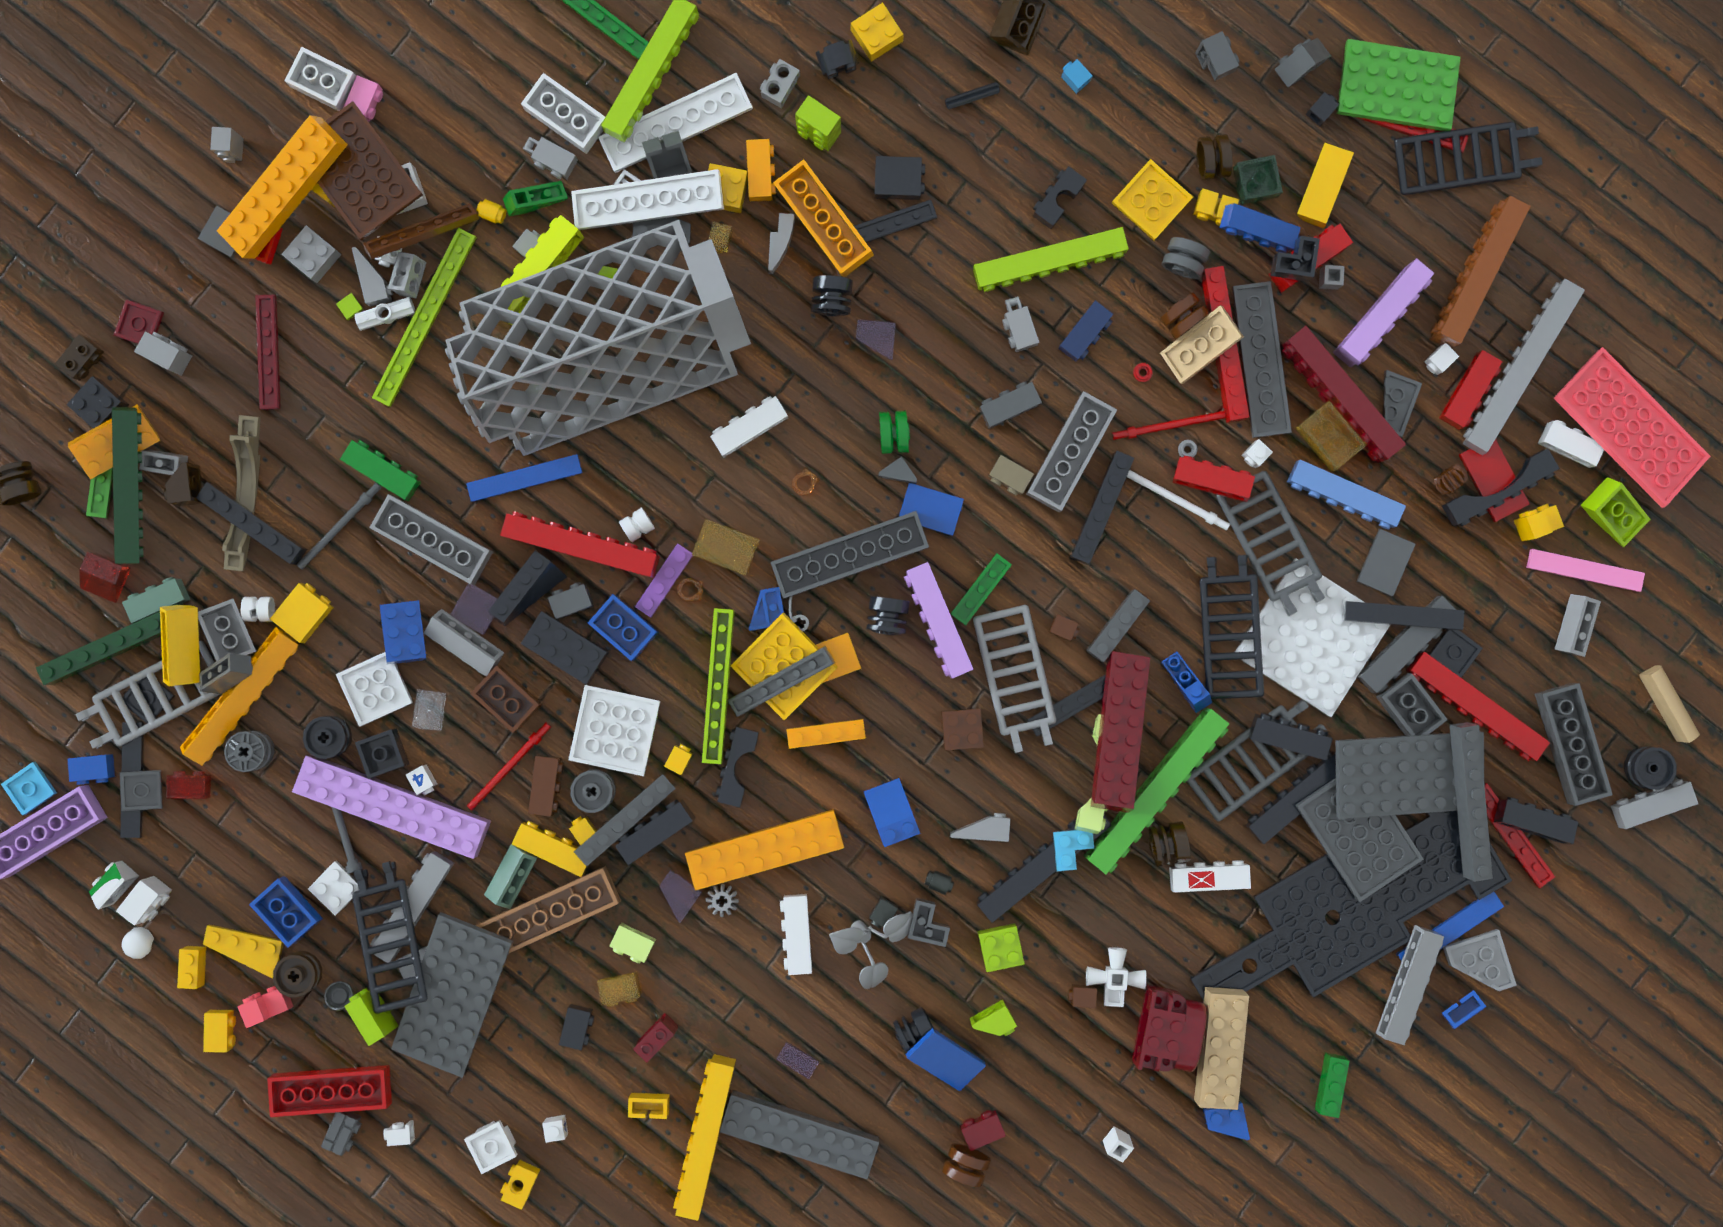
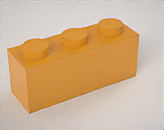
M769 139L746 140L750 202L773 201L772 195H776V187L772 183V176H775V164H771V157H774V145H770Z

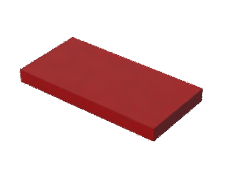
M1496 439L1489 451L1483 456L1472 449L1459 454L1480 497L1489 496L1501 491L1516 478ZM1520 490V495L1512 499L1510 496L1504 499V504L1496 508L1491 506L1487 509L1494 522L1530 504L1523 490Z

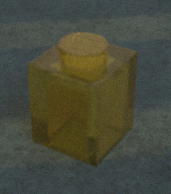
M713 222L709 240L712 239L718 254L728 252L733 232L732 226Z

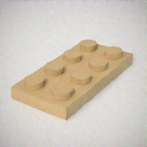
M1219 306L1160 352V354L1179 382L1184 384L1244 336L1224 307Z

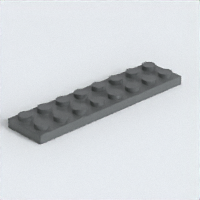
M1271 281L1233 286L1232 294L1236 323L1244 336L1239 340L1252 438L1292 433Z

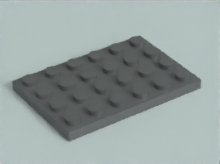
M1336 778L1295 805L1358 902L1363 901L1424 860L1396 815L1337 818Z

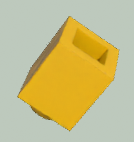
M680 744V746L675 745L664 767L682 775L693 756V753L690 752L691 749L683 744Z
M581 816L571 822L573 826L569 828L580 845L597 831L588 817L582 819Z

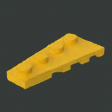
M207 925L203 945L272 979L273 970L280 961L284 944L280 939L214 925Z

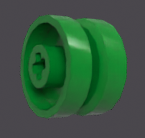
M906 410L896 411L895 423H892L889 411L879 412L882 454H891L893 452L894 441H896L899 453H909L910 430L909 422L907 423Z

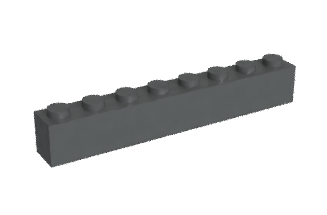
M1469 722L1450 725L1463 877L1474 882L1493 879L1479 725Z

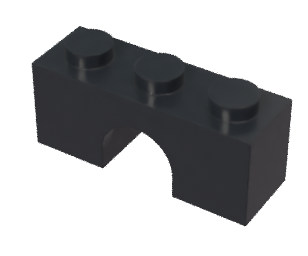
M1069 166L1065 171L1063 169L1056 177L1057 183L1054 186L1050 185L1044 193L1046 195L1043 201L1039 200L1033 208L1035 210L1033 217L1049 229L1054 227L1064 212L1057 205L1056 197L1065 194L1075 199L1087 179Z

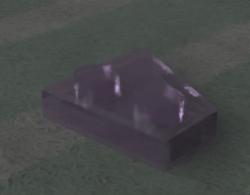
M858 319L856 340L887 357V359L892 360L896 323Z
M672 870L669 871L659 886L676 919L680 923L702 893L701 890H695L694 885Z

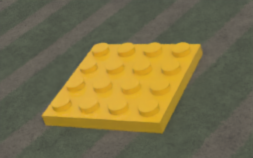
M783 612L740 655L731 667L752 687L819 650V648ZM833 664L765 702L785 720L838 667Z

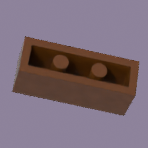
M542 755L535 756L528 814L553 816L554 812L558 811L559 801H556V796L561 790V782L558 780L564 766L561 758Z

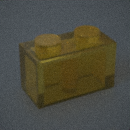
M637 972L603 978L597 982L601 1005L607 1004V1007L616 1006L618 1002L625 1000L626 1003L635 1002L641 996Z

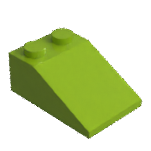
M1608 477L1581 504L1586 513L1622 547H1625L1651 520L1625 486Z

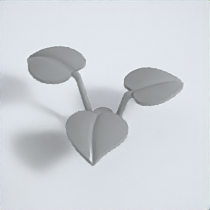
M911 911L890 918L883 927L885 934L873 929L871 926L867 927L861 920L854 922L850 928L829 934L833 947L838 954L852 952L856 949L857 943L861 942L871 962V966L864 967L859 975V981L863 988L870 989L877 986L888 975L887 965L883 962L875 964L866 945V942L871 939V932L882 938L888 937L891 942L902 940L908 935L913 918Z

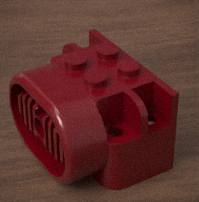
M1146 984L1132 1055V1061L1138 1070H1142L1145 1067L1157 1072L1159 1070L1170 1071L1172 1069L1193 1072L1198 1065L1207 1020L1206 1005L1203 1002L1185 999L1176 990Z

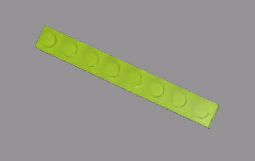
M673 0L602 122L601 127L604 133L622 142H625L632 135L636 121H640L643 109L646 105L650 104L654 90L658 89L661 84L662 76L669 71L673 57L679 54L680 45L683 40L685 41L688 38L691 26L695 25L698 21L699 13L696 5L686 0Z
M1123 227L975 264L973 271L978 290L988 292L994 290L995 286H1011L1014 281L1027 282L1032 280L1034 276L1039 275V278L1051 275L1050 272H1066L1069 270V267L1076 266V268H1082L1087 266L1089 262L1094 261L1097 264L1106 261V258L1113 257V259L1121 258L1128 251V245Z
M714 608L702 763H723L735 610Z

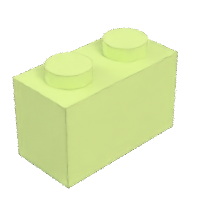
M621 923L610 947L617 954L623 955L625 953L631 956L630 959L636 963H645L656 939Z

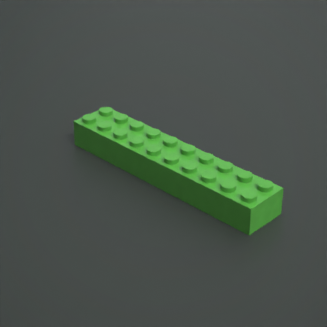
M1204 708L1136 791L1134 809L1129 813L1120 811L1110 823L1112 826L1098 837L1094 842V848L1089 849L1084 857L1103 873H1112L1118 865L1116 863L1120 857L1124 858L1130 851L1128 847L1132 842L1136 843L1141 838V831L1145 827L1148 828L1154 822V815L1157 812L1161 813L1167 805L1165 802L1168 798H1173L1179 791L1177 787L1181 782L1185 783L1190 778V771L1194 767L1197 768L1204 759L1202 757L1206 752L1210 753L1216 746L1214 742L1217 738H1222L1227 733L1229 723L1212 709Z

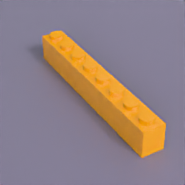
M275 627L251 657L252 675L220 696L181 745L180 749L184 756L201 766L212 758L214 750L221 746L226 739V735L236 728L237 721L241 716H245L248 713L249 706L253 701H257L260 698L261 691L265 686L271 684L276 672L281 671L288 657L295 654L298 643L293 637Z

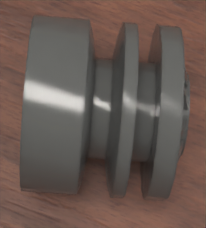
M257 730L236 733L226 742L224 749L225 759L229 766L240 772L260 770L268 766L275 753L274 743L271 738L264 732ZM245 748H248V749H249V750L247 751L248 755H245V752H246V749H245Z

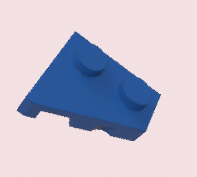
M779 587L760 590L749 631L768 628L784 612Z

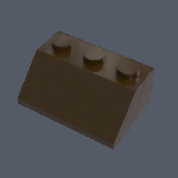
M1003 0L989 36L1001 46L1024 55H1029L1049 2L1047 0Z

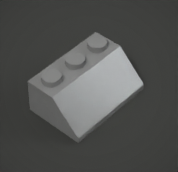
M234 599L198 612V621L216 662L229 653L249 656L256 652Z

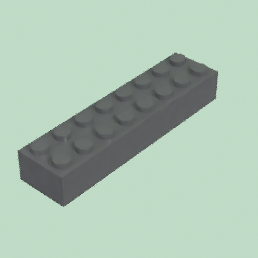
M917 511L772 561L771 565L782 597L786 599L790 596L798 595L928 549L929 545Z
M732 1090L719 1131L864 1179H868L879 1145L878 1136Z

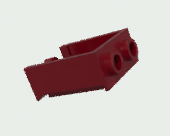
M664 1013L642 1035L633 1050L647 1063L674 1036L678 1025Z

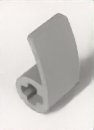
M790 596V597H789V616H790V619H791L794 623L797 622V619H798V618H801V620H805V621H806V624H804V628L801 629V630L804 632V631L807 630L808 627H809V620H808V618H807L806 616H804V615L792 616V598H793V596Z

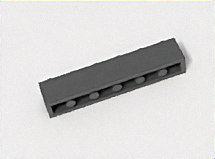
M1443 596L1435 597L1426 606L1428 608L1456 610ZM1406 626L1359 673L1357 678L1371 693L1383 692L1388 687L1387 683L1391 679H1396L1402 673L1401 669L1405 665L1409 666L1415 660L1414 656L1418 652H1423L1429 646L1428 642L1432 638L1436 639L1443 631L1440 628Z
M662 774L573 852L585 866H588L675 790V787Z

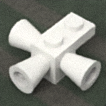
M1109 947L1110 966H1106L1105 971L1087 966L1086 986L1105 983L1103 1005L1124 1007V991L1127 990V985L1145 989L1146 970L1128 972L1123 967L1127 949Z

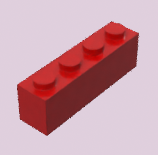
M1484 350L1477 352L1439 419L1458 430L1467 427L1473 419L1471 417L1473 411L1478 410L1482 404L1480 399L1483 394H1487L1492 386L1490 384L1491 380L1500 373V365L1503 361Z
M1184 456L1179 457L1172 483L1247 502L1250 498L1255 476H1252L1248 471L1241 470L1237 472L1233 471L1229 466L1222 465L1218 467L1209 461L1198 462L1193 457Z

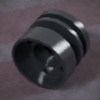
M830 275L813 277L812 291L821 295L812 297V302L816 304L811 305V312L830 317L849 315L851 308L848 306L851 305V300L843 296L852 294L853 280Z
M870 596L869 609L877 612V615L868 616L867 620H874L876 623L875 625L867 624L866 629L878 634H906V629L898 628V624H907V621L899 619V615L908 614L910 601Z
M923 1007L911 1012L912 1022H909L905 1016H902L904 1026H901L898 1020L893 1021L896 1037L906 1052L932 1028L934 1029Z

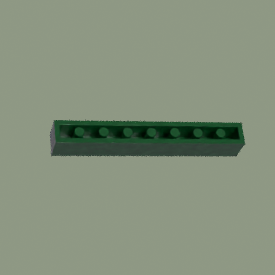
M112 407L115 564L139 563V558H143V546H139V539H143V527H139V520H143V509H139V501H143L142 490H138V482H142V471H138V463H142V451H138V444H142V433L137 432V425H141V413H137V408Z
M160 612L36 667L43 685H54L160 637Z

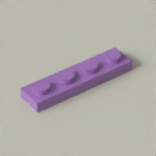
M677 543L635 607L651 618L694 554Z

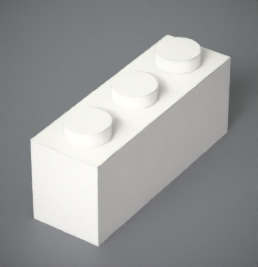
M1559 420L1547 423L1538 444L1588 468L1597 466L1604 451L1591 436L1583 435L1584 432L1579 429H1570L1566 427V423Z

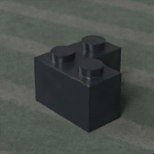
M1300 236L1295 240L1293 254L1278 252L1273 257L1270 276L1307 282L1312 280L1315 275L1320 239Z

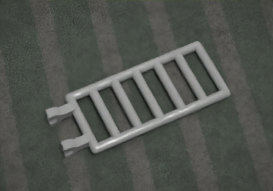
M1021 605L975 616L973 623L1001 735H1011L1015 753L1023 751L1018 732L1040 727L1044 746L1053 744L1048 725L1056 723V716L1029 607ZM1020 613L1023 614L1024 625L986 634L983 632V622ZM1023 632L1028 634L1030 643L988 652L986 641ZM1032 650L1034 662L993 671L992 659ZM1033 669L1037 671L1039 679L1037 681L997 689L995 678ZM1041 687L1043 699L1002 708L1000 697ZM1046 707L1047 718L1010 727L1006 726L1004 718L1006 715Z
M199 641V650L209 667L215 662L205 643ZM162 661L97 693L92 697L95 705L75 715L78 721H85L99 713L109 732L89 741L92 748H100L112 740L116 746H122L220 694L200 691V683H195L201 696L190 701L183 685L174 686L183 706L173 710L154 674L162 669ZM145 677L148 678L166 713L155 719L137 684V681ZM130 686L148 721V724L140 728L137 727L119 692ZM110 695L113 696L131 731L123 737H120L102 702L104 698Z

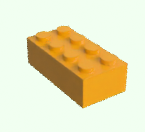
M137 404L133 406L137 408V413H141V425H137V432L142 433V444H138V451H143L159 442L160 437ZM112 419L68 442V448L90 480L113 467Z

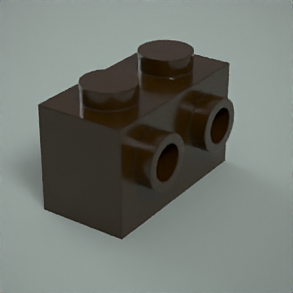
M79 334L56 361L55 365L71 378L80 381L86 378L89 374V369L101 360V355L104 351L87 337Z

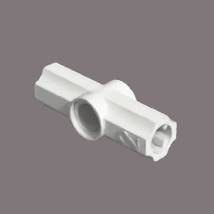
M407 297L388 304H379L376 308L355 314V321L359 330L362 331L384 323L390 324L394 320L415 314V307L411 298ZM388 309L389 315L386 318H382V312Z

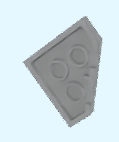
M1498 929L1443 946L1448 965L1497 991L1517 985Z

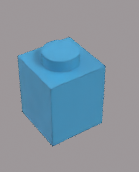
M1077 59L1073 63L1070 61L1063 67L1061 78L1077 94L1091 81L1092 74Z

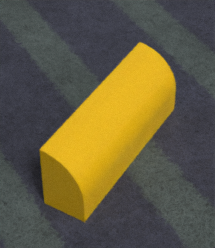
M1324 143L1297 212V216L1300 219L1320 228H1325L1354 152Z
M190 605L160 607L163 682L168 686L200 683L198 607Z

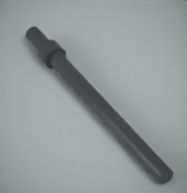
M376 482L367 492H363L357 503L300 560L297 566L303 570L365 504L368 505L373 500L372 497L382 486Z

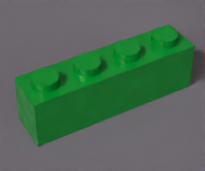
M351 440L340 460L402 499L410 501L421 483L417 480L418 476L409 470L404 472L400 469L402 466L393 460L391 462L384 459L385 455L377 450L374 452L368 449L369 445L365 442Z

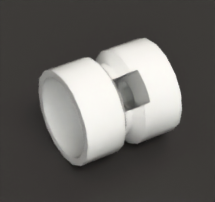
M642 507L633 512V517L627 516L619 521L631 542L639 539L641 533L647 534L655 529Z
M243 597L241 602L243 621L256 622L259 619L261 622H272L270 618L275 613L273 597H260L259 599L257 597Z

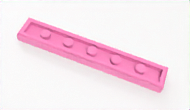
M1530 549L1526 567L1636 592H1641L1645 573L1535 549Z

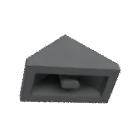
M902 456L881 470L878 475L879 478L916 484L917 478Z

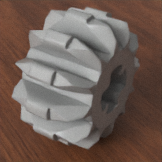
M721 884V890L715 885L713 887L715 892L709 890L708 894L711 897L706 898V902H712L707 908H715L713 915L720 911V917L724 916V911H726L727 915H731L730 908L732 910L737 909L733 903L739 902L738 898H732L737 895V891L730 893L732 886L725 890V884ZM721 896H725L724 899L727 898L724 905H721L717 900Z

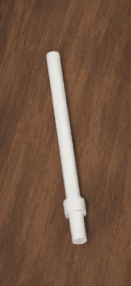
M1129 470L1127 475L1129 479L1206 519L1207 523L1215 524L1225 530L1230 526V523L1217 517V514L1211 511L1209 513Z

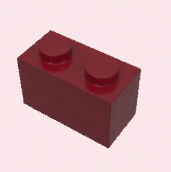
M996 1110L985 1111L981 1114V1117L966 1119L960 1125L970 1151L1006 1136Z

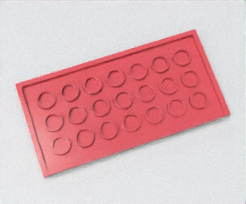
M1603 347L1586 362L1554 397L1564 410L1661 508L1666 507L1711 457Z

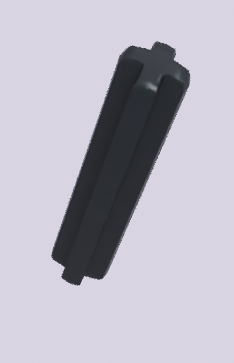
M994 82L946 98L945 105L947 109H952L1000 92L999 84Z

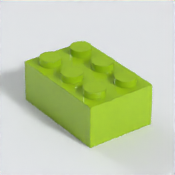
M808 95L795 114L798 134L806 140L809 138L814 141L813 144L820 150L825 149L829 151L841 134V117Z

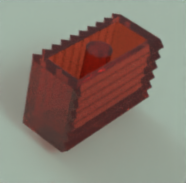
M173 771L172 775H167V799L210 798L211 775H205V771H193V775H186V771Z

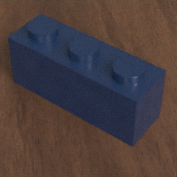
M1095 300L1058 349L1075 362L1079 358L1083 360L1089 353V350H1087L1088 346L1091 343L1095 345L1100 339L1099 332L1103 328L1107 330L1113 322L1110 319L1113 313Z

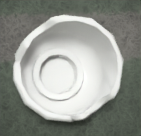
M143 927L133 928L124 936L122 949L125 955L133 959H141L151 951L154 937L149 930Z

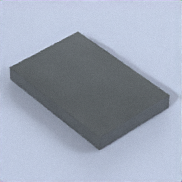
M1379 529L1356 582L1393 597L1415 544Z

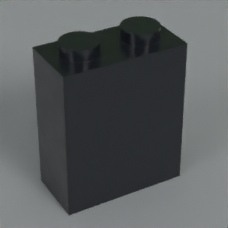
M876 156L874 199L920 200V196L924 194L925 183H921V175H925V164H922V158Z

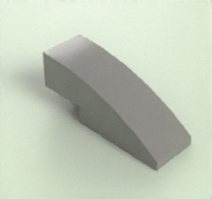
M779 213L778 232H770L769 274L775 272L786 255L794 231V214Z

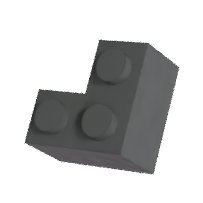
M1223 31L1202 40L1195 52L1203 70L1209 68L1214 81L1236 72L1239 67V58L1236 53L1232 52L1230 39L1224 35Z
M1319 38L1312 41L1308 39L1304 43L1301 42L1292 49L1294 53L1290 56L1287 54L1278 61L1280 65L1275 68V71L1286 86L1290 87L1300 81L1310 71L1322 65L1331 55Z
M916 898L912 913L913 918L907 935L908 938L946 947L950 926L932 921L935 902Z

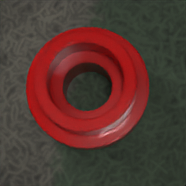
M1146 363L1138 364L1133 370L1134 378L1139 382H1147L1153 374L1151 366ZM1145 370L1146 375L1141 376L1139 371Z

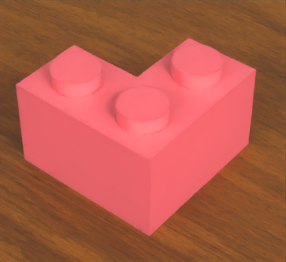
M275 986L266 989L267 993L261 995L258 992L243 999V1004L238 1006V1010L245 1027L248 1028L294 1007L291 998L281 994Z

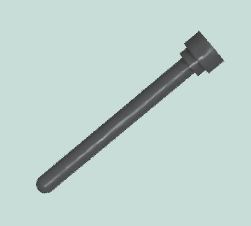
M332 807L348 860L346 862V870L350 874L355 870L363 868L361 862H358V859L355 858L341 810Z

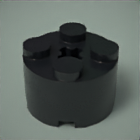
M844 40L824 47L823 53L820 54L819 50L815 53L822 74L827 76L828 80L838 77L839 72L845 71L850 73L857 70L856 66L859 64L851 40H848V44H845Z

